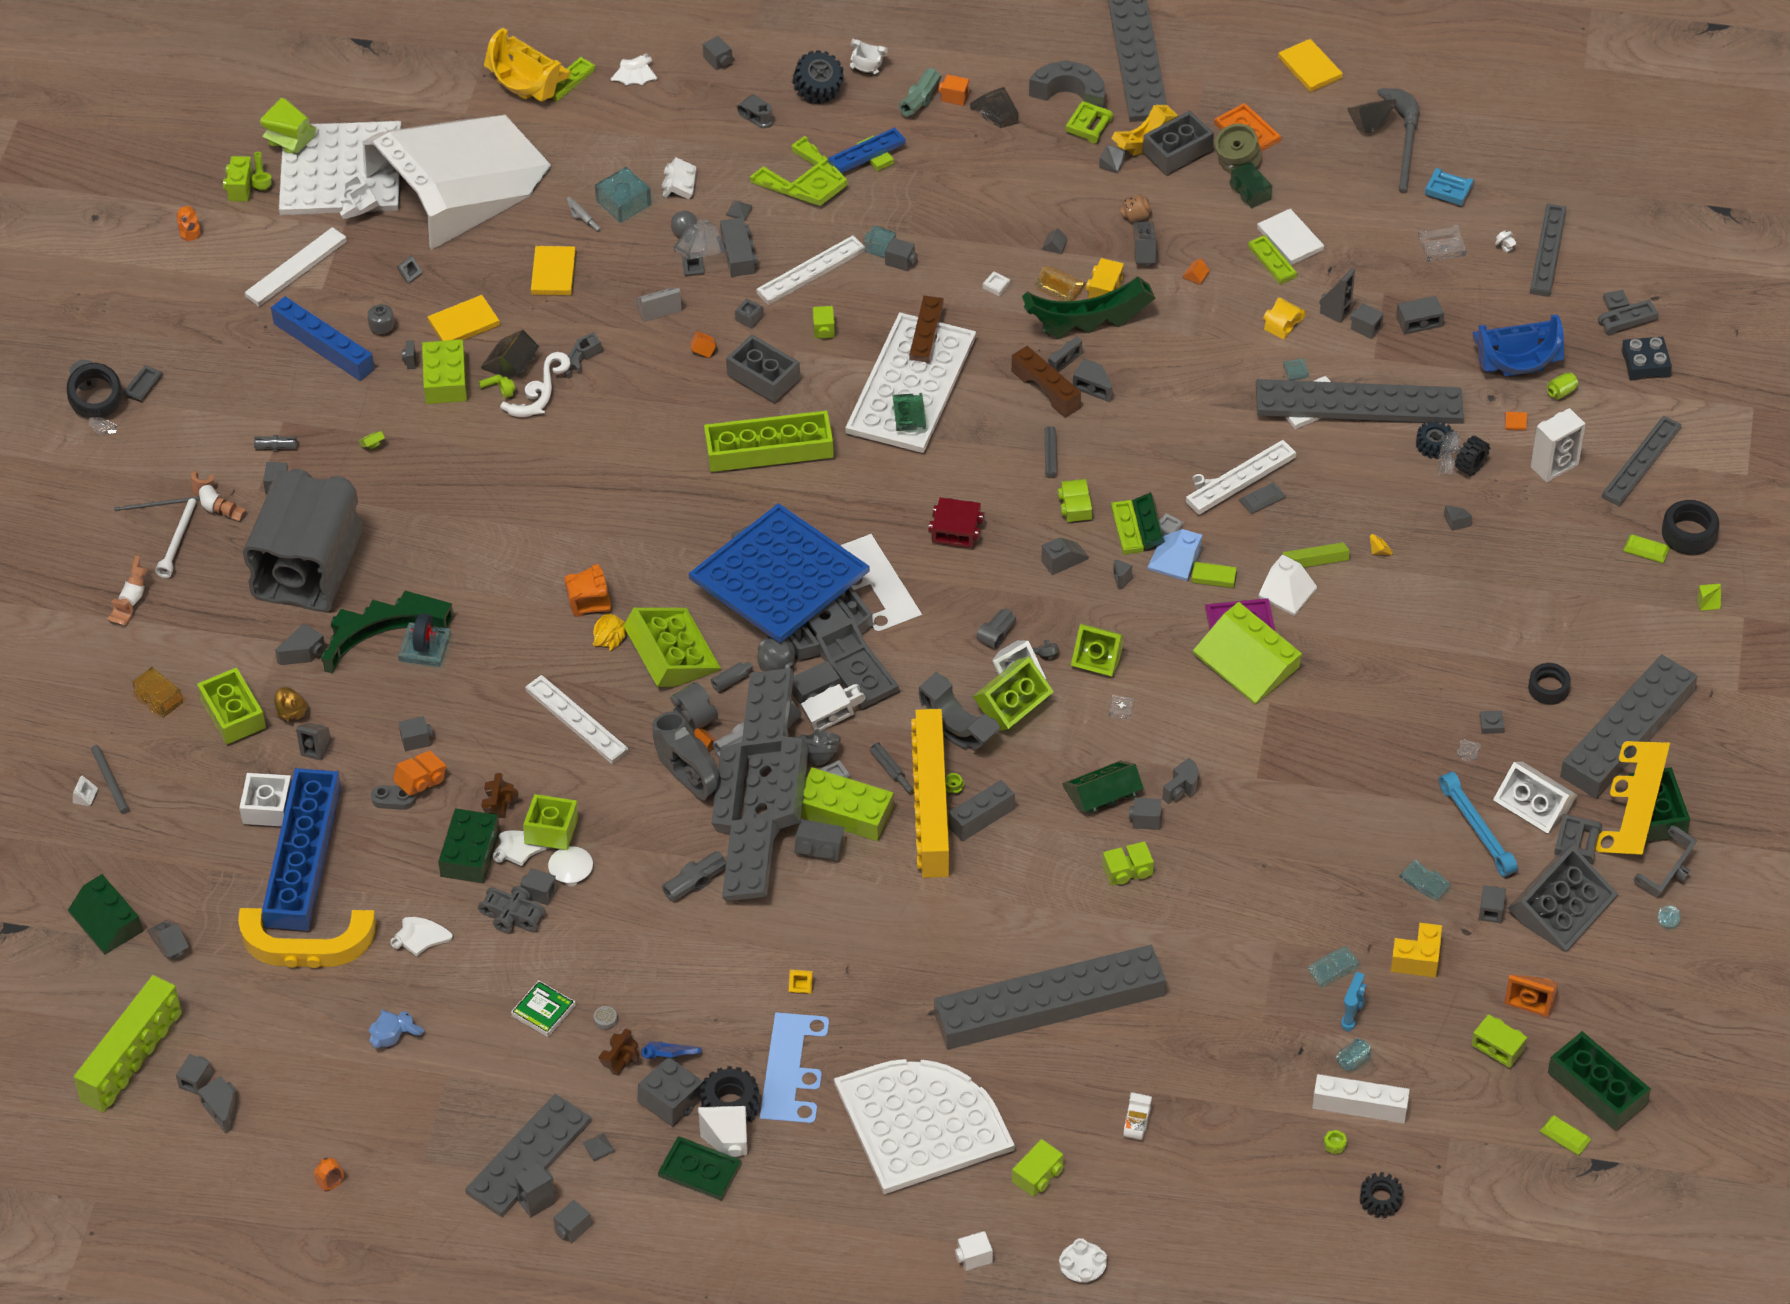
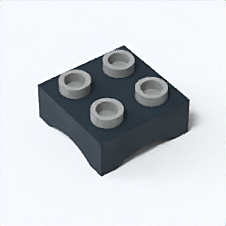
M1664 336L1623 340L1621 351L1626 361L1630 381L1649 376L1670 378L1672 364Z

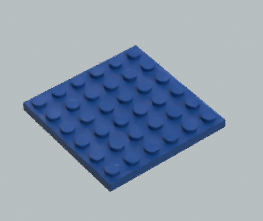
M778 503L688 574L691 581L774 640L781 643L869 573L870 566Z

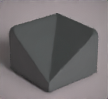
M1107 145L1100 156L1099 168L1118 173L1125 161V150Z
M747 298L735 310V320L751 329L763 318V306Z
M1445 506L1444 517L1451 531L1471 526L1472 516L1464 508Z

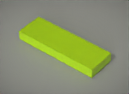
M582 57L577 59L567 68L571 71L569 78L556 84L555 93L551 99L556 102L562 99L596 70L595 65Z
M1266 235L1248 242V248L1280 285L1297 278L1295 269Z
M1132 500L1111 502V510L1123 555L1144 552Z

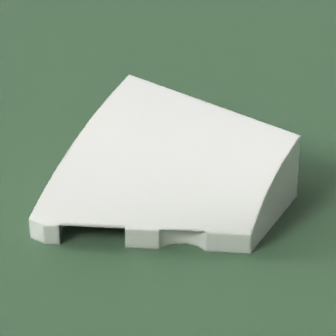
M359 172L342 182L343 194L341 202L343 210L340 211V215L343 219L361 215L379 206L378 201Z

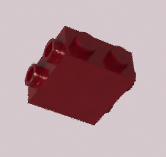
M940 497L938 505L933 507L932 517H934V521L929 523L928 533L932 534V542L973 548L975 540H979L980 528L978 526L979 524L982 525L984 520V512H981V503Z

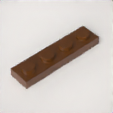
M923 296L909 360L930 362L944 298Z

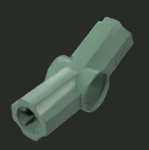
M926 69L918 83L910 87L908 95L899 103V110L902 112V115L909 117L921 106L927 107L929 105L933 91L941 80V74L935 69Z

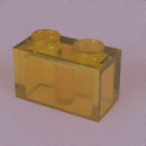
M153 667L132 681L134 696L140 702L144 701L153 713H158L163 718L183 704L181 690Z

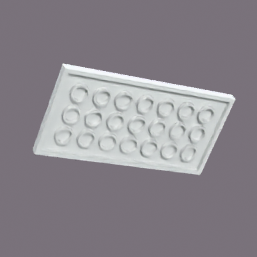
M899 312L845 427V433L924 453L975 341L976 331L939 322L930 362L909 360V354L918 317Z

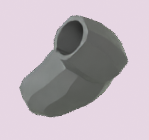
M672 711L655 718L653 721V739L660 761L700 800H706L717 789L719 779L717 766L710 756L706 745L696 738L693 729L680 714Z

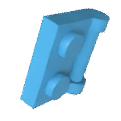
M1436 168L1425 188V195L1462 206L1473 187L1474 179H1465Z
M1359 972L1355 973L1344 998V1006L1346 1008L1341 1027L1345 1031H1352L1354 1029V1016L1357 1010H1362L1365 1002V997H1363L1367 985L1364 984L1365 974Z

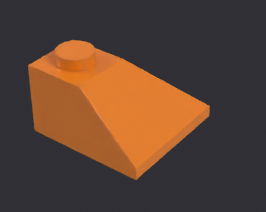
M1510 975L1504 1004L1548 1017L1556 997L1558 983L1535 976Z

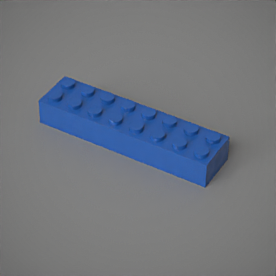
M295 768L262 908L264 926L267 928L309 931L341 790L338 771Z

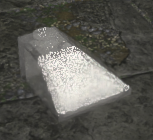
M701 219L697 223L689 225L675 244L674 251L686 259H693L725 253V248L716 225L707 219Z

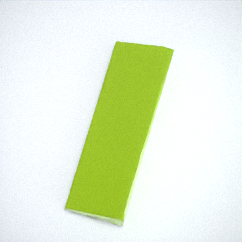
M1342 542L1282 552V554L1300 563L1304 568L1349 560L1350 551L1345 543Z

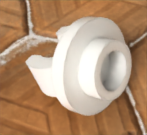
M1511 231L1501 232L1496 237V246L1501 245L1506 253L1511 251L1513 246L1516 245L1515 240L1511 237L1513 233Z

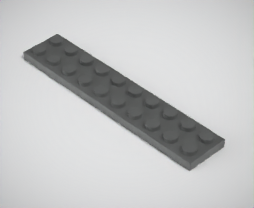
M1107 0L1129 122L1145 121L1154 105H1167L1147 0Z
M1256 379L1257 415L1408 422L1432 421V423H1435V420H1439L1438 423L1443 421L1445 423L1463 424L1461 387Z

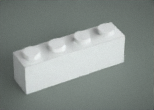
M1317 1074L1312 1109L1405 1123L1410 1089Z

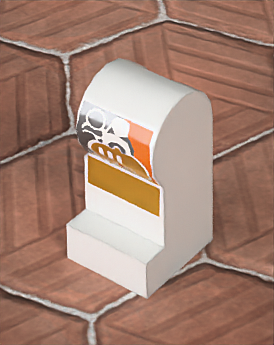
M1131 1093L1124 1127V1137L1137 1140L1143 1139L1151 1110L1152 1096Z

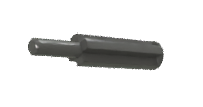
M880 743L873 744L870 752L893 780L899 781L908 793H912L914 789L904 778L905 773Z

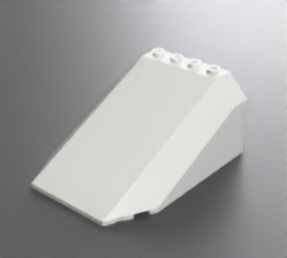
M506 115L464 119L379 132L362 141L364 174L366 177L392 164L418 194L428 215L429 248L431 250L530 197L536 184L542 180V176L550 168V163Z

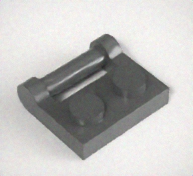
M1564 814L1554 854H1558L1560 851L1573 845L1592 864L1595 859L1594 850L1598 834L1602 831V824L1597 821ZM1583 829L1589 831L1585 850L1579 848Z

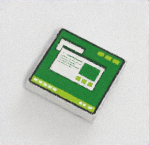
M538 981L511 1011V1015L539 1033L549 1037L575 1007V1001Z

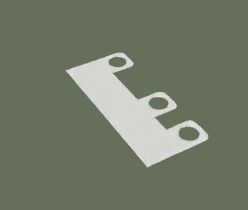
M872 534L840 545L870 566V572L862 577V583L852 585L851 587L853 590L870 584L883 604L885 610L873 614L872 627L876 631L884 630L922 615ZM877 616H885L888 622L884 626H878L874 623V619Z

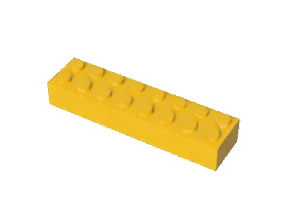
M942 709L915 710V718L911 719L917 869H922V878L949 877Z

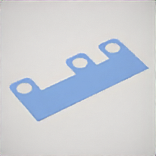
M775 1012L760 1119L811 1123L815 1120L817 1105L813 1102L795 1101L796 1088L818 1089L820 1087L822 1075L820 1070L799 1067L804 1035L825 1036L829 1025L827 1017ZM814 1020H820L824 1023V1029L820 1032H814L810 1029V1023ZM805 1073H814L817 1077L816 1082L812 1085L803 1083L802 1076ZM801 1106H808L812 1109V1114L808 1118H801L798 1116L797 1110Z

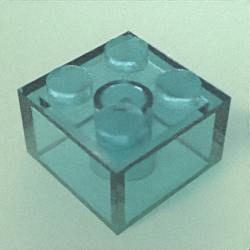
M627 167L595 184L596 202L619 223L652 205L650 187Z

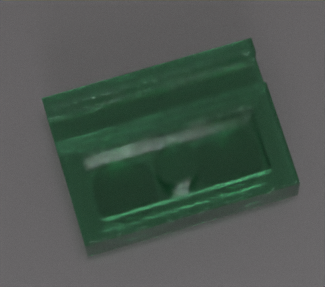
M913 393L892 395L896 431L917 430L918 427L926 429L922 393H919V395H913Z

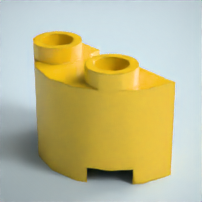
M1278 298L1274 307L1271 310L1268 309L1264 314L1263 320L1266 321L1264 330L1285 340L1292 332L1296 323L1299 324L1305 318L1306 311L1282 298Z

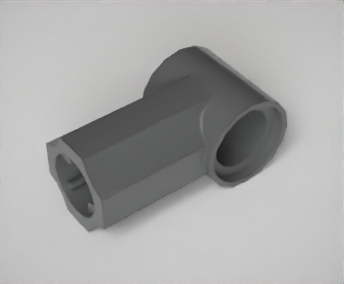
M1001 609L989 623L985 622L981 625L976 639L997 649L1002 644L1007 631L1016 622V617L1009 609Z

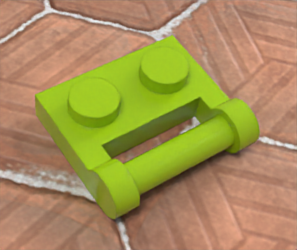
M1082 101L1068 121L1065 131L1086 138L1090 143L1095 144L1100 138V133L1106 124L1113 119L1114 115L1110 110ZM1096 117H1101L1094 130H1090L1089 128Z

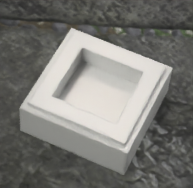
M993 272L983 283V289L1000 297L1010 285V279Z

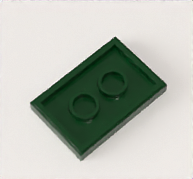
M678 1136L658 1171V1177L722 1201L742 1163L738 1158Z

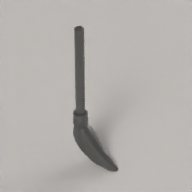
M1381 88L1377 93L1389 100L1400 114L1405 117L1404 126L1406 134L1399 191L1404 193L1407 191L1413 133L1417 127V115L1420 108L1418 102L1410 93L1397 88Z

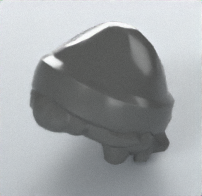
M818 729L811 735L803 734L798 737L802 738L809 747L807 759L816 766L827 763L838 751L839 742L841 741V737L838 734L829 733L827 730L820 732Z

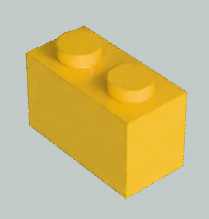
M1101 258L1098 265H1094L1092 279H1089L1086 285V291H1089L1088 299L1118 289L1123 279L1124 263Z

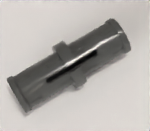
M273 435V437H254L255 450L273 449V451H278V449H297L296 436L278 437V435Z

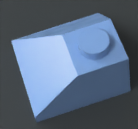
M1181 529L1164 536L1165 542L1157 546L1147 570L1188 581L1194 568V563L1201 553L1202 535Z

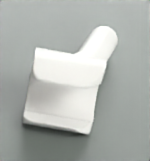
M1196 474L1192 478L1197 490L1215 480L1204 479V476L1201 474Z

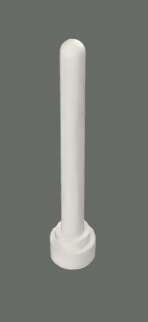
M194 498L188 500L166 556L156 566L155 573L159 577L170 578L174 570L172 561L195 508L196 500Z

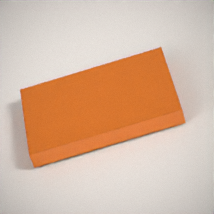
M1246 103L1214 119V124L1220 130L1238 123L1253 128L1257 134L1261 152L1281 141V136Z

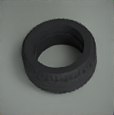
M100 363L84 364L76 368L70 375L67 382V398L72 409L79 415L89 419L104 418L113 413L120 404L122 397L121 382L115 371L107 367V365ZM99 378L111 386L112 392L103 402L91 404L78 397L76 393L78 386L87 379Z
M1683 500L1672 504L1665 512L1662 524V536L1666 544L1673 548V550L1689 555L1700 554L1709 550L1716 542L1719 530L1717 513L1707 504L1696 500ZM1681 521H1692L1703 526L1705 531L1688 533L1679 529L1675 524Z

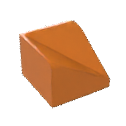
M696 331L690 342L691 351L710 358L716 347L715 339Z

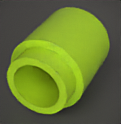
M1571 372L1563 373L1547 383V392L1550 397L1559 400L1575 391L1578 386V380Z

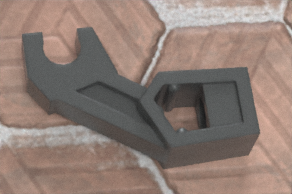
M594 332L576 340L577 343L568 355L571 363L570 368L564 372L568 379L572 377L570 371L573 369L578 374L581 373L580 361L582 359L587 360L603 351L601 341Z

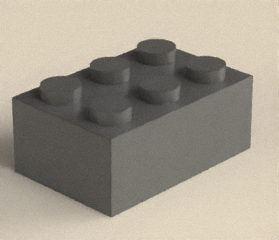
M1188 111L1144 134L1142 152L1165 174H1168L1213 150L1214 132L1191 111Z
M753 334L726 358L728 376L774 403L800 379L799 361Z

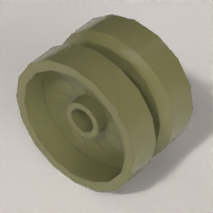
M1238 123L1223 128L1217 134L1215 148L1220 165L1225 171L1235 175L1247 174L1259 165L1262 154L1257 134L1253 128Z

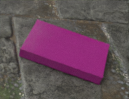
M1269 598L1205 604L1209 631L1223 614L1238 602L1275 631Z

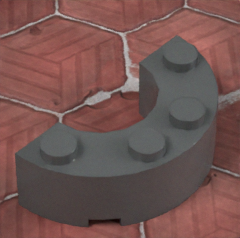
M1069 60L1055 62L1041 67L1029 79L1030 97L1048 101L1056 93L1072 92L1079 95L1084 102L1104 108L1105 85L1103 79L1088 65Z
M936 671L919 686L921 706L925 705L927 709H942L943 736L950 742L964 749L967 747H972V750L980 748L1001 727L995 719L990 718L985 713L980 717H976L965 711L954 697L953 685L946 677L941 676Z

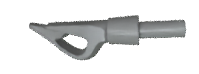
M567 197L572 216L574 218H581L597 232L600 231L601 228L593 221L594 219L576 201Z

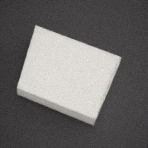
M80 776L73 792L72 803L91 806L98 788L84 776Z

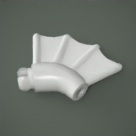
M644 54L632 60L622 59L620 68L613 75L611 81H619L628 86L630 84L644 85L648 81L657 80V76L648 66L652 61L651 57H648V54Z

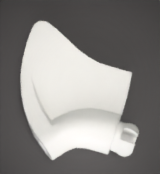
M505 831L499 835L501 843L493 853V859L498 863H501L503 860H509L522 866L528 858L550 847L524 844V831Z
M406 917L402 920V929L394 935V938L390 940V944L394 949L405 947L412 954L418 956L429 947L452 941L453 936L447 929L433 921L419 917Z

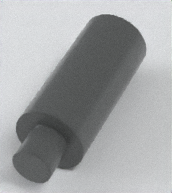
M739 662L711 679L713 688L720 692L748 675L752 665L749 662L744 664Z

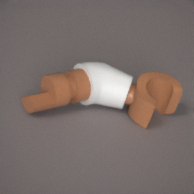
M192 471L191 489L195 495L200 496L201 505L204 509L213 514L216 512L223 513V515L238 521L243 519L246 509L236 506L234 502H226L221 495L217 494L214 489V475H209L208 480L198 479V473Z
M135 554L130 571L132 576H129L128 581H125L118 599L115 598L111 601L114 608L111 615L108 616V621L124 626L129 623L133 614V606L142 597L145 589L143 585L144 579L142 578L146 576L147 568L140 566L143 556Z

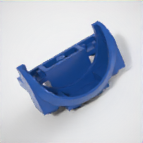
M1558 314L1551 315L1550 321L1487 330L1486 325L1478 326V331L1473 332V340L1479 348V364L1484 371L1495 372L1500 369L1504 376H1516L1517 374L1536 373L1537 371L1544 370V366L1548 363L1564 360V333ZM1538 339H1542L1543 341L1538 345Z

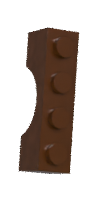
M1029 346L1022 348L1012 355L1011 372L1024 383L1029 380L1037 382L1046 392L1051 406L1064 418L1081 409V391Z

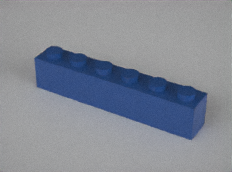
M286 296L271 307L274 325L357 380L362 381L375 370L371 352Z

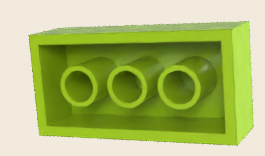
M811 767L804 783L800 818L844 827L845 832L878 841L894 809V792Z

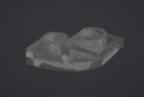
M1457 431L1447 433L1443 440L1439 454V476L1453 474L1455 461L1451 454L1459 452L1461 447V440L1457 435Z

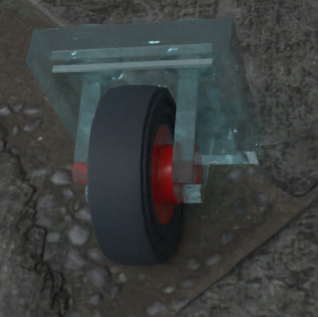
M420 613L415 623L408 624L398 654V660L440 667L451 636V629L433 626L432 616Z

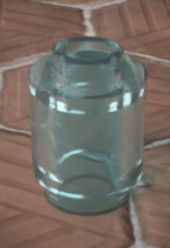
M1357 1038L1339 1051L1336 1057L1337 1061L1344 1070H1353L1371 1057V1047L1367 1041Z

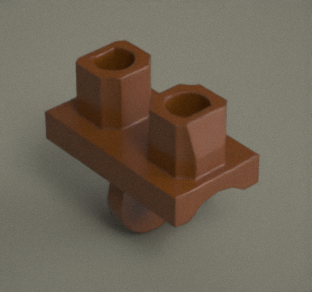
M502 773L495 774L493 781L485 782V793L491 796V798L483 799L481 804L485 813H495L498 815V818L505 817L507 805H510L511 801H516L519 792L513 788V784L507 783L502 779Z
M624 1029L622 1034H613L610 1039L611 1051L605 1050L599 1055L601 1064L609 1067L613 1075L618 1076L629 1061L637 1062L640 1057L636 1051L638 1043L632 1038V1032L629 1029Z

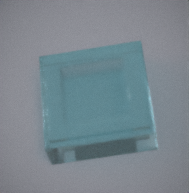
M1304 358L1284 361L1283 367L1288 380L1309 378Z

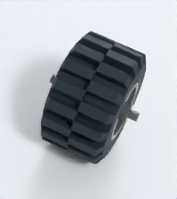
M816 50V53L810 51L808 55L804 54L797 63L792 83L795 84L794 90L799 91V97H805L804 100L807 102L811 100L813 104H816V102L824 104L825 100L827 102L831 101L839 92L844 78V69L840 67L841 62L839 60L836 61V57L833 54L832 56L828 55L829 52L821 53V50Z

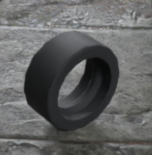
M1542 663L1534 667L1530 673L1529 693L1540 703L1558 704L1568 696L1571 678L1564 667L1555 663ZM1544 677L1555 678L1562 684V687L1556 690H1547L1540 687L1537 680Z

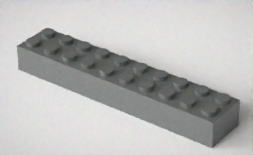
M1151 944L934 998V1015L946 1049L950 1050L1165 996L1166 979Z

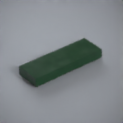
M1150 492L1133 499L1132 503L1143 547L1147 550L1164 543L1165 540L1153 494Z

